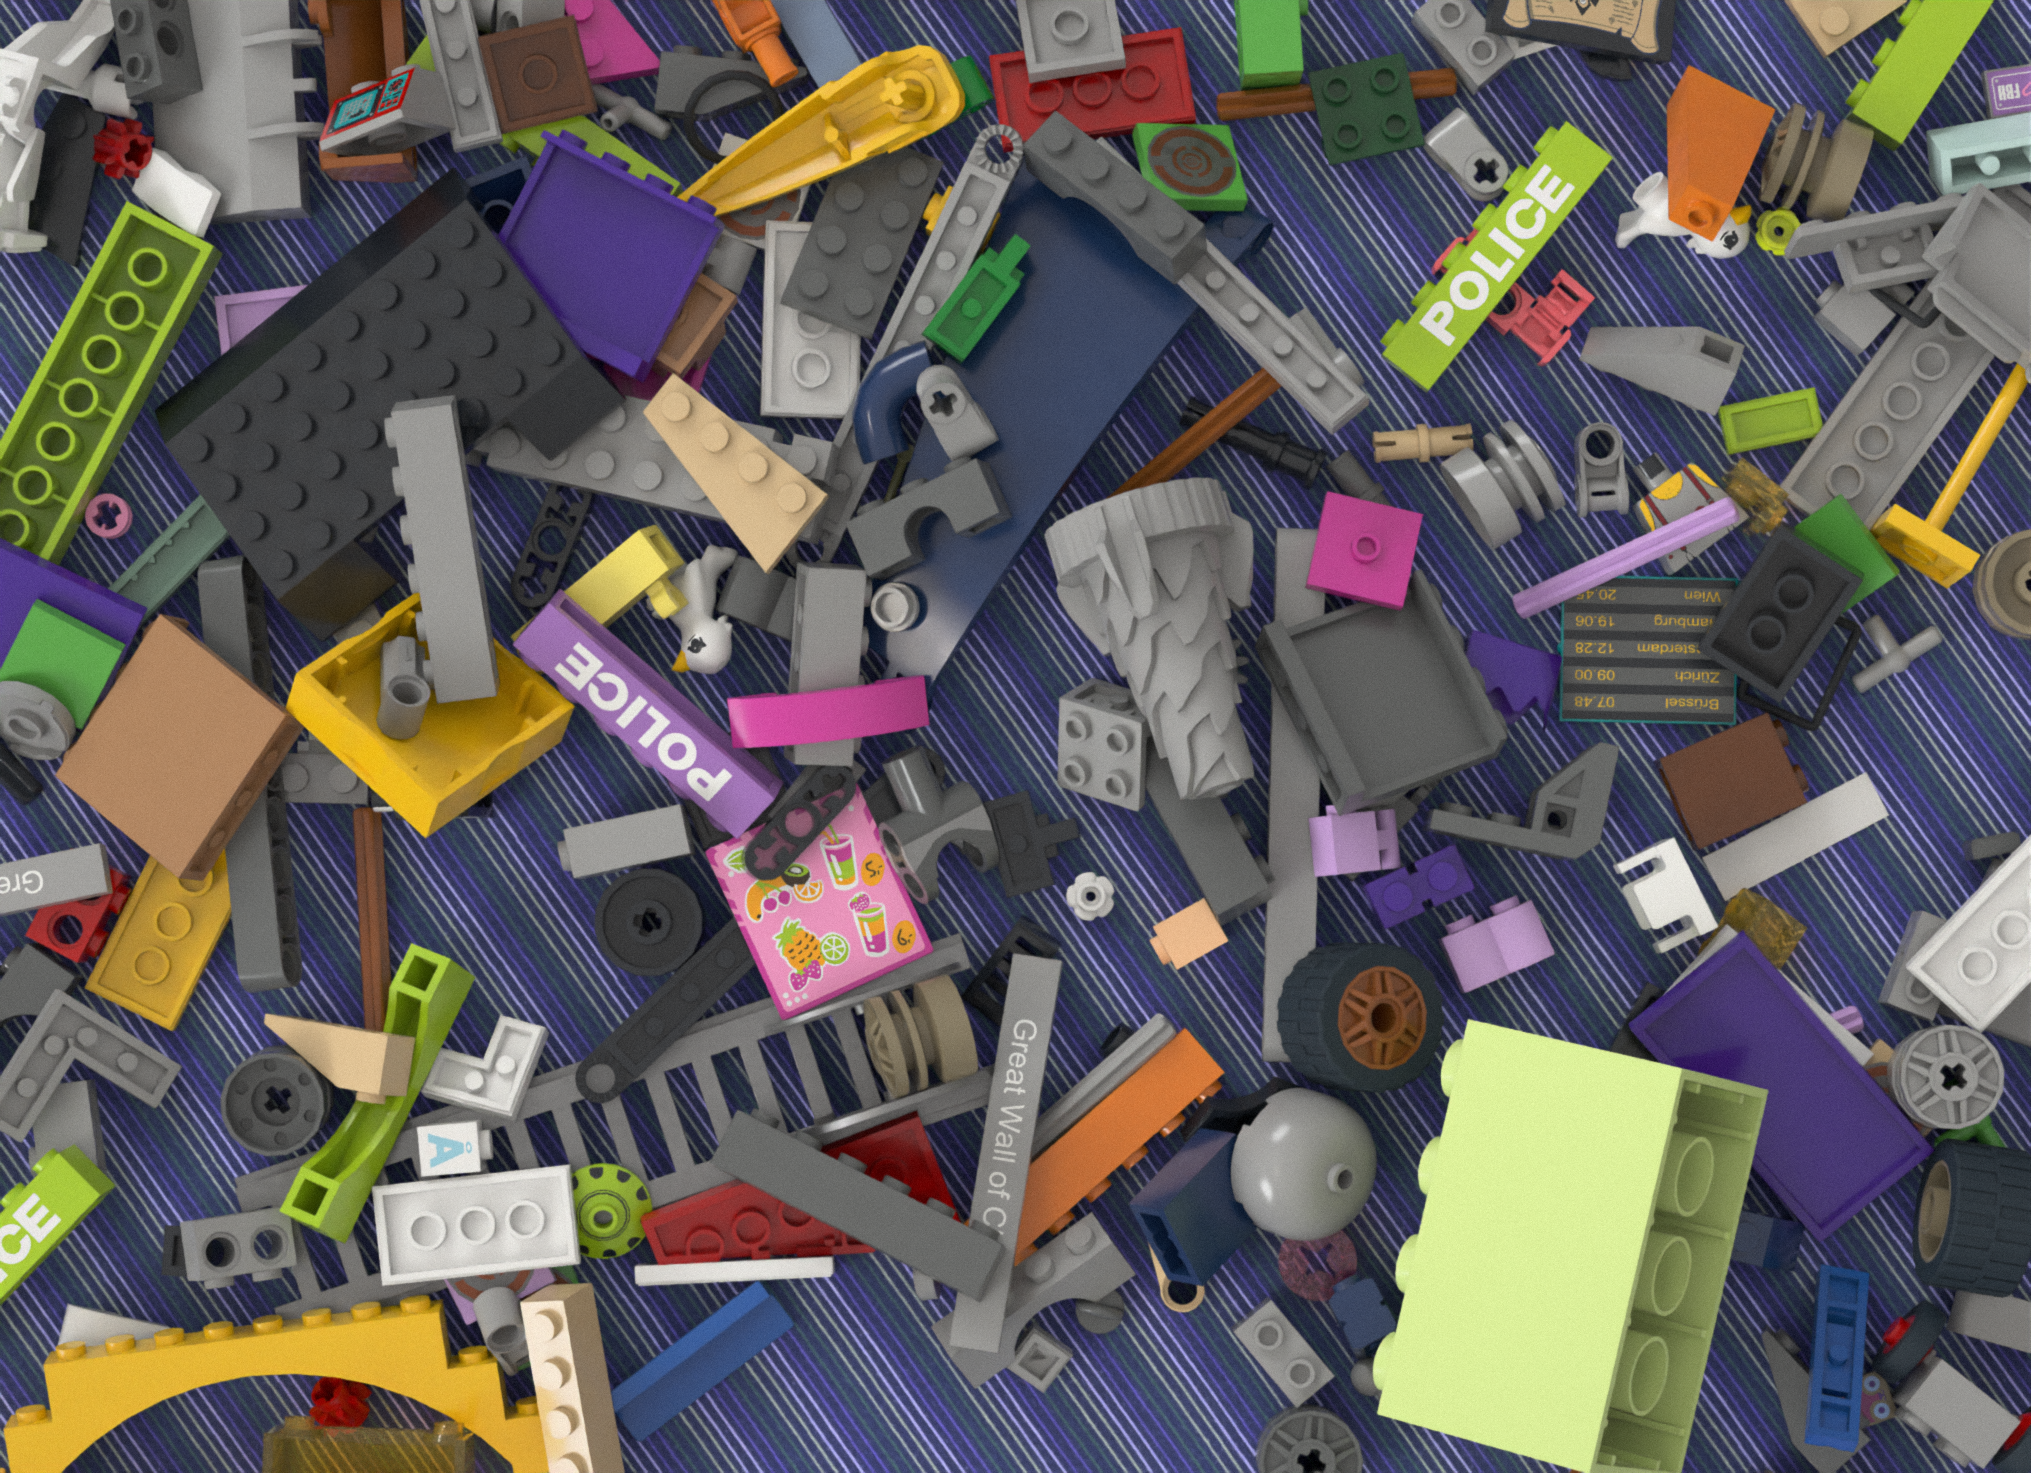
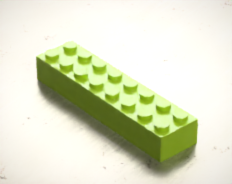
M126 201L0 440V538L59 566L85 517L89 502L95 498L223 255L215 246Z

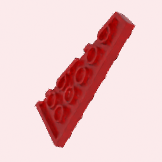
M917 1110L824 1145L820 1152L838 1160L842 1152L861 1161L868 1166L864 1174L879 1182H882L884 1176L888 1175L912 1188L908 1196L926 1205L929 1197L956 1210ZM739 1179L641 1216V1224L658 1265L719 1262L721 1258L751 1257L752 1260L770 1259V1255L797 1254V1257L875 1252L874 1248ZM956 1210L952 1219L962 1223Z

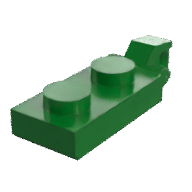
M1015 234L1000 254L989 247L984 255L981 254L921 335L961 364L1021 283L1019 281L1025 274L1015 266L1031 245Z

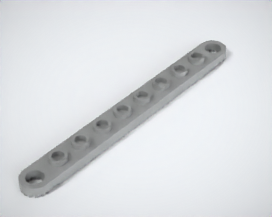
M1002 124L991 125L982 130L977 137L863 379L876 362L902 347L925 340L932 353L935 345L921 334L973 266L1023 161L1024 141L1014 128ZM996 135L1007 136L1014 147L1010 160L1001 164L993 163L986 153L988 141ZM857 392L833 441L840 448L832 487L819 485V488L830 497L824 503L827 508L819 537L821 542H823L824 551L820 560L815 563H831L848 530L845 523L853 519L880 460L863 465L855 442L852 410ZM907 403L904 405V407H903V409H902L901 416H902V414H903V412H904V410H905V407H906ZM795 540L786 552L789 563L795 569H797V562H806L801 559L797 551L799 540Z

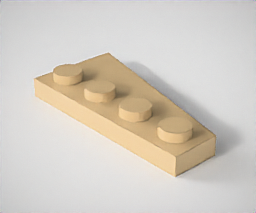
M674 373L643 411V414L758 564L769 575L830 496Z

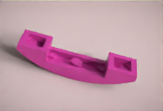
M924 675L874 681L875 684L781 695H777L774 692L727 698L733 748H752L818 743L873 736L929 725Z

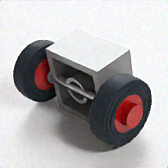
M1924 1300L1913 1307L1903 1318L1901 1316L1898 1317L1882 1337L1884 1342L1878 1349L1872 1362L1873 1370L1891 1384L1897 1383L1903 1378L1891 1394L1892 1400L1899 1406L1894 1414L1913 1430L1919 1431L1925 1437L1931 1431L1938 1437L1933 1446L1964 1468L1971 1462L1984 1469L1992 1459V1464L2001 1473L2029 1472L2031 1470V1406L2019 1417L2015 1414H2010L1947 1362L1935 1356L1937 1351L1933 1349V1346L1947 1319L1945 1314L1935 1305Z

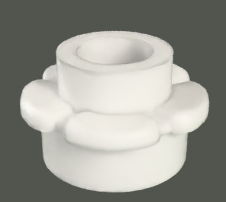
M1093 872L1082 873L1075 878L1074 885L1068 887L1066 893L1067 903L1070 907L1074 908V914L1078 918L1092 921L1097 916H1106L1112 910L1114 905L1112 899L1114 888L1112 883L1104 876L1097 877ZM1088 892L1095 893L1096 898L1094 901L1086 899Z

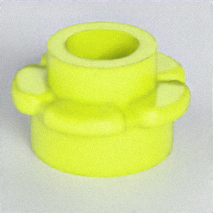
M1779 207L1773 212L1767 210L1759 216L1756 222L1758 232L1755 234V239L1764 251L1771 250L1774 255L1783 256L1785 255L1784 250L1794 231L1802 224L1797 219L1796 214L1790 209L1787 210ZM1776 227L1782 228L1783 234L1781 236L1775 235L1774 229Z

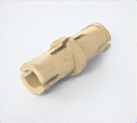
M1416 424V429L1373 432L1372 440L1373 448H1375L1373 452L1375 463L1418 458L1419 463L1429 462L1430 457L1455 455L1466 447L1473 450V439H1470V435H1472L1471 424L1427 428V424Z

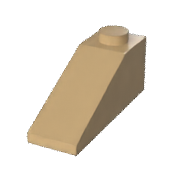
M265 1014L264 1024L335 1086L357 1091L356 1100L385 1104L387 1095L406 1096L415 1037L297 1016Z

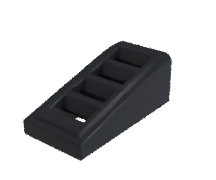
M1021 915L961 995L962 999L998 1026L1002 1024L1005 1003L1003 1006L979 988L985 982L1006 998L1008 984L992 973L997 967L1010 976L1012 962L1004 957L1006 953L1010 951L1012 954L1038 957L1017 941L1019 936L1042 952L1039 956L1041 958L1052 959L1061 945L1059 940L1025 915Z

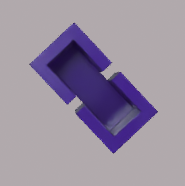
M1455 844L1446 846L1411 862L1410 865L1413 872H1415L1411 875L1408 874L1404 866L1361 885L1381 930H1386L1425 912L1422 904L1423 901L1427 900L1429 907L1432 908L1475 889Z

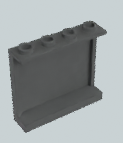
M1422 569L1414 572L1407 586L1404 605L1401 611L1358 602L1289 628H1285L1280 619L1263 626L1254 646L1339 816L1497 758L1508 738L1507 725L1503 715L1499 710H1493L1485 694L1486 687L1482 674L1476 667H1471L1464 653L1462 636L1456 626H1450L1442 610L1441 595L1434 584L1428 583Z

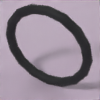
M726 70L709 76L693 90L685 106L683 126L689 144L702 158L718 164L727 157L707 149L698 139L693 124L694 112L702 95L714 85L729 80L747 81L760 87L769 97L774 111L773 122L784 114L778 92L766 79L749 71Z

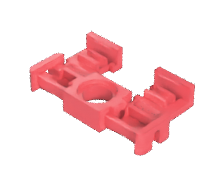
M1474 228L1466 239L1463 237L1456 238L1434 263L1431 270L1432 274L1435 275L1438 270L1446 274L1448 270L1441 265L1444 259L1459 241L1463 243L1466 240L1470 243L1479 231ZM1563 269L1550 282L1554 288L1545 298L1539 295L1536 298L1538 303L1533 309L1530 305L1535 299L1515 282L1508 290L1515 301L1512 312L1506 315H1498L1491 312L1485 319L1503 336L1510 330L1542 358L1537 364L1538 366L1547 365L1570 339V329L1563 335L1559 331L1564 326L1569 328L1595 299L1591 293ZM1560 283L1571 294H1573L1578 299V301L1576 302L1575 300H1573L1567 293H1565L1557 285Z

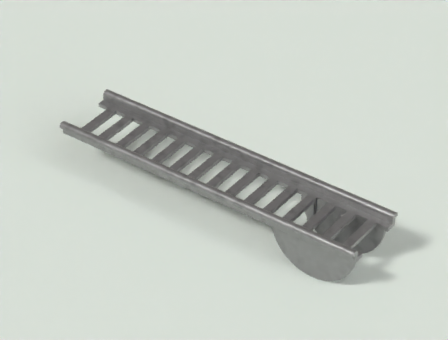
M958 933L931 942L933 947L932 953L787 1020L781 1019L772 997L695 1022L633 1081L644 1078L646 1080L676 1170L674 1173L649 1181L620 1094L610 1102L601 1103L622 1167L636 1174L645 1184L651 1197L652 1211L737 1179L715 1168L710 1163L711 1160L695 1165L665 1071L692 1062L718 1143L720 1144L732 1121V1117L711 1056L739 1047L759 1110L779 1120L780 1123L776 1129L794 1138L797 1131L788 1133L758 1043L759 1039L783 1031L786 1032L814 1116L813 1121L815 1125L800 1129L799 1131L814 1137L824 1143V1145L916 1110L919 1113L923 1126L988 1105L995 1064L978 1069L975 1075L946 1084L939 1082L928 1086L926 1090L920 1092L914 1088L909 1080L910 1093L907 1096L895 1099L887 1091L883 1093L886 1101L882 1102L851 1008H855L857 1015L863 1014L864 1000L877 995L882 998L887 1007V994L889 991L897 989L901 992L913 988L916 982L942 974L951 975L972 968L961 934ZM832 1015L863 1107L836 1118L804 1024ZM582 1061L532 1077L515 1122L455 1105L406 1120L384 1166L412 1158L419 1181L440 1179L439 1175L421 1177L417 1127L422 1124L482 1119L483 1130H494L505 1126L519 1170L541 1168L525 1119L552 1110L569 1164H571L572 1173L580 1168L591 1165L571 1105L573 1102L585 1099L578 1091L575 1082L576 1071ZM595 1064L590 1067L586 1074L588 1087L596 1093H605L614 1085V1072L605 1064ZM319 1150L234 1178L237 1185L235 1192L242 1212L257 1210L269 1205L272 1207H282L301 1166ZM487 1161L486 1169L479 1172H468L469 1176L490 1173ZM384 1166L374 1186L390 1184ZM605 1210L598 1211L594 1215V1219L601 1224L608 1223L613 1217L610 1212ZM291 1219L297 1266L291 1267L302 1299L275 1307L274 1310L276 1315L282 1316V1320L302 1318V1313L318 1308H329L332 1314L350 1312L352 1306L364 1302H380L381 1307L399 1305L400 1300L404 1298L428 1295L448 1287L444 1279L382 1286L381 1272L368 1275L354 1230L352 1229L345 1244L335 1240L349 1283L322 1292L300 1223Z

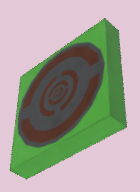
M1136 123L1132 136L1141 174L1144 179L1185 210L1244 211L1248 198L1229 125Z

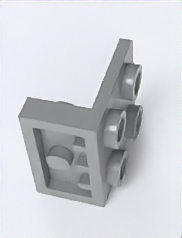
M1091 678L1059 698L1057 783L1062 788L1138 811L1145 805L1147 737L1151 736L1152 732L1148 719L1137 707L1131 689Z

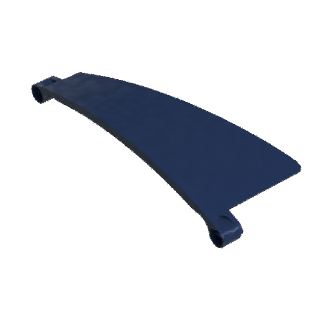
M1025 158L987 247V250L990 247L1000 254L1015 234L1031 245L1015 266L1025 275L1019 281L1021 283L964 361L959 364L947 355L943 364L952 368L957 373L973 400L981 406L998 435V441L971 456V459L977 458L990 464L1013 517L971 538H967L955 533L948 516L943 511L930 514L923 520L918 531L919 545L926 560L883 581L874 578L872 583V597L878 588L892 582L903 583L913 589L919 600V614L916 621L906 630L890 632L882 629L874 621L871 614V603L869 607H865L863 615V626L867 627L869 634L868 647L890 662L880 680L924 675L928 713L932 707L933 693L940 677L963 645L1039 527L1128 403L1203 309L1177 283L1174 285L1139 258L1126 237L1101 212L1076 197L1061 198L1027 171ZM1246 204L1244 211H1216L1205 223L1206 239L1235 267L1242 260L1257 255L1270 238L1274 229V221ZM941 390L934 393L939 395L941 399L948 396H945ZM926 417L922 424L902 487L920 478H927L929 482L945 474L943 468L952 462ZM917 728L903 730V732L906 734H911Z

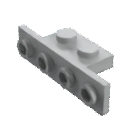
M1950 193L1941 196L1934 202L1916 205L1914 202H1904L1892 207L1889 211L1870 214L1869 211H1858L1846 216L1843 220L1824 223L1823 220L1808 221L1794 231L1784 253L1788 260L1833 251L1848 294L1935 277L1939 271L1921 256L1934 239L1932 231L1941 230L1965 196H1961L1960 193Z

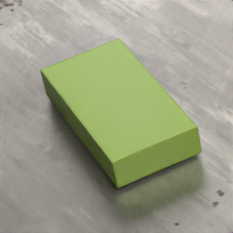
M1815 387L1724 405L1718 409L1727 456L1812 439L1823 426Z

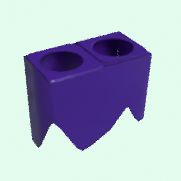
M1476 630L1470 631L1464 645V653L1471 667H1476L1482 674L1486 687L1485 694L1493 710H1499L1505 722L1511 725L1517 722L1539 701L1544 713V732L1563 659L1562 656L1523 644H1516V642Z

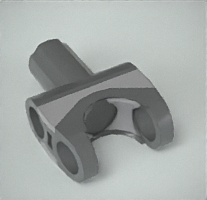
M922 745L900 751L882 762L903 812L879 824V836L892 867L914 899L922 904H927L939 897L940 891L936 879L939 877L937 860L942 848L949 842L957 846L962 855L966 854L970 863L979 872L984 873L998 865L999 851L991 822L979 795L968 782L962 780L942 791Z

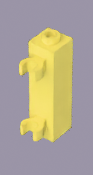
M656 524L638 530L564 591L605 628L610 626L646 595L650 597L654 609L663 619L670 615L674 616L689 604L682 592L667 579L685 562ZM531 620L510 636L513 641L517 639ZM542 670L537 671L540 675L545 674Z

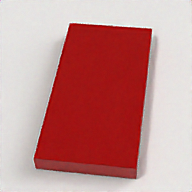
M1178 27L1121 36L1126 68L1029 83L1024 50L990 55L989 63L999 124L1014 128L1021 135L1024 143L1055 111L1093 140L1100 137L1108 138L1132 134L1136 123L1196 124L1182 28ZM1001 135L1003 153L1013 152L1014 147L1011 140L1007 136Z

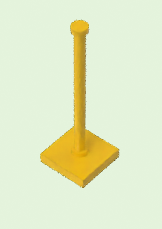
M2018 363L1926 520L1923 521L1897 504H1894L1877 519L1869 530L1884 551L1945 588H1949L1970 573L1980 557V554L1943 533L1942 530L2029 383L2026 379L2025 369Z

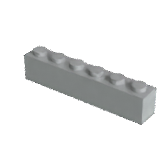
M455 395L396 402L391 411L392 417L385 418V434L388 447H397L399 466L392 468L395 494L397 497L404 496L407 515L400 516V527L404 545L412 544L415 563L408 564V578L412 594L420 593L422 611L416 612L415 618L419 641L428 642L430 659L423 661L425 682L429 689H435L437 704L497 696L500 679Z

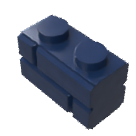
M1355 1274L1332 1287L1335 1293L1332 1295L1329 1304L1356 1359L1363 1360L1377 1352L1382 1340L1389 1333L1396 1332L1397 1323L1388 1306L1385 1305L1384 1299L1374 1280L1367 1278L1361 1280L1359 1274Z

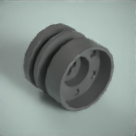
M288 1044L268 1046L241 1062L226 1079L220 1098L222 1120L230 1136L246 1150L263 1156L287 1155L305 1146L329 1121L335 1103L334 1084ZM287 1088L292 1094L287 1100L290 1108L284 1103L276 1107L271 1100L276 1094L275 1089L281 1091Z
M1302 1403L1298 1408L1295 1405L1285 1407L1271 1417L1258 1436L1255 1452L1259 1473H1303V1465L1297 1458L1300 1454L1309 1455L1311 1449H1317V1457L1323 1464L1320 1468L1312 1467L1309 1473H1362L1363 1457L1358 1439L1341 1416L1325 1406Z

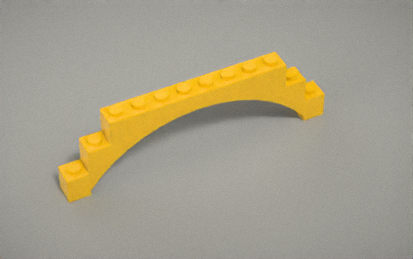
M428 1295L410 1296L400 1300V1305L381 1307L380 1302L359 1303L352 1306L350 1312L332 1314L329 1308H318L302 1313V1318L282 1320L281 1315H266L252 1321L253 1325L233 1327V1323L230 1321H221L208 1324L203 1327V1331L184 1334V1329L169 1328L154 1333V1338L135 1340L134 1335L131 1334L117 1335L106 1339L105 1344L86 1347L84 1341L66 1342L56 1346V1351H51L43 1364L51 1410H46L45 1405L41 1404L19 1408L16 1410V1414L11 1415L3 1429L11 1473H62L71 1462L101 1436L127 1418L167 1398L201 1386L241 1377L282 1374L337 1377L375 1385L413 1398L451 1417L481 1437L512 1464L513 1473H549L537 1397H525L517 1400L516 1405L509 1406L503 1368L486 1346L466 1347L459 1350L458 1355L451 1356L443 1299L430 1301ZM0 1468V1473H6V1469Z

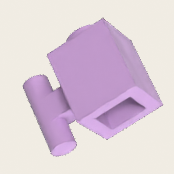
M1334 805L1326 806L1327 816L1308 818L1315 877L1401 868L1395 809L1357 813L1355 810L1339 816Z

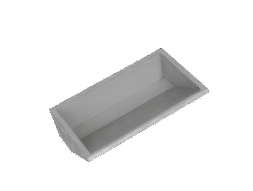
M187 0L203 90L171 104L152 102L155 149L166 151L184 170L203 175L221 193L209 225L311 218L307 141L321 138L324 123L305 122L304 93L317 92L316 78L302 77L301 49L322 45V35H318V30L299 29L298 0ZM159 214V217L161 219L173 224L176 227H179Z

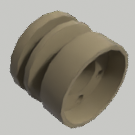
M1794 102L1785 118L1777 125L1766 150L1761 167L1762 177L1758 200L1771 203L1780 185L1783 184L1786 187L1781 203L1782 208L1789 210L1798 199L1801 191L1809 193L1807 217L1823 220L1824 223L1843 220L1866 165L1874 131L1871 128L1842 119L1830 138L1823 136L1825 112L1820 110L1814 113L1807 129H1803L1802 125L1806 106Z
M947 974L914 983L912 988L913 1007L911 1008L897 989L888 992L887 1007L878 995L865 999L863 1002L866 1024L865 1036L868 1049L877 1072L882 1076L886 1088L895 1099L908 1095L909 1080L919 1092L927 1089L928 1065H932L939 1079L945 1084L975 1075L978 1071V1057L970 1022L959 992Z

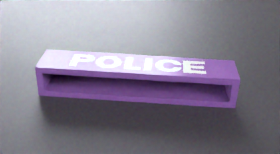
M561 589L556 592L530 621L512 644L519 650L521 659L529 667L537 671L542 670L556 682L557 689L566 699L573 703H580L594 715L595 722L603 731L612 736L617 735L631 747L632 754L641 764L657 769L668 779L672 790L681 798L692 800L706 812L709 822L718 830L729 832L738 839L774 801L784 783L745 748H733L730 735Z

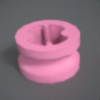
M101 494L89 502L85 512L87 526L93 533L103 538L115 539L128 532L132 525L133 514L131 507L125 500L114 494ZM109 503V507L115 509L116 506L120 508L121 514L115 517L117 526L113 529H109V526L103 524L101 527L98 525L97 519L103 515L101 507L104 504Z

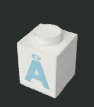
M482 1119L422 1124L417 1127L421 1177L479 1172L486 1169L485 1160L493 1159L491 1130H483Z

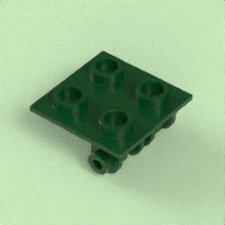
M1403 52L1308 73L1323 138L1321 139L1322 150L1329 166L1425 146Z

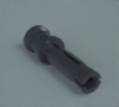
M1191 396L1186 406L1188 411L1202 417L1215 408L1194 396ZM1184 410L1179 425L1191 428L1201 418ZM1243 420L1239 421L1218 439V441L1262 460V466L1266 468V471L1273 473L1277 470L1302 481L1303 488L1311 490L1328 453V450L1323 448L1316 451L1290 439V433L1286 431H1277L1276 435Z

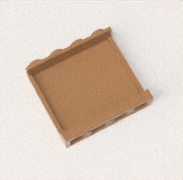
M160 614L143 632L142 642L132 658L118 670L115 677L116 682L106 698L92 710L89 716V724L78 741L71 744L65 752L63 764L55 776L176 877L204 881L304 729V726L285 709L286 706L278 704L186 630L190 624L186 619Z

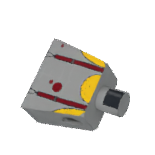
M1655 452L1632 469L1650 492L1632 506L1645 534L1723 498L1729 497L1693 462L1673 475L1657 452ZM1734 501L1739 511L1740 519L1729 526L1659 557L1658 559L1668 576L1678 571L1748 519V514Z

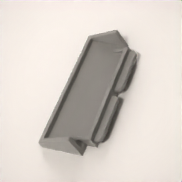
M1978 183L1970 188L1921 256L1939 271L1927 287V290L1933 294V302L1942 313L2004 363L2016 361L2025 369L2026 379L2031 384V224L1983 184Z

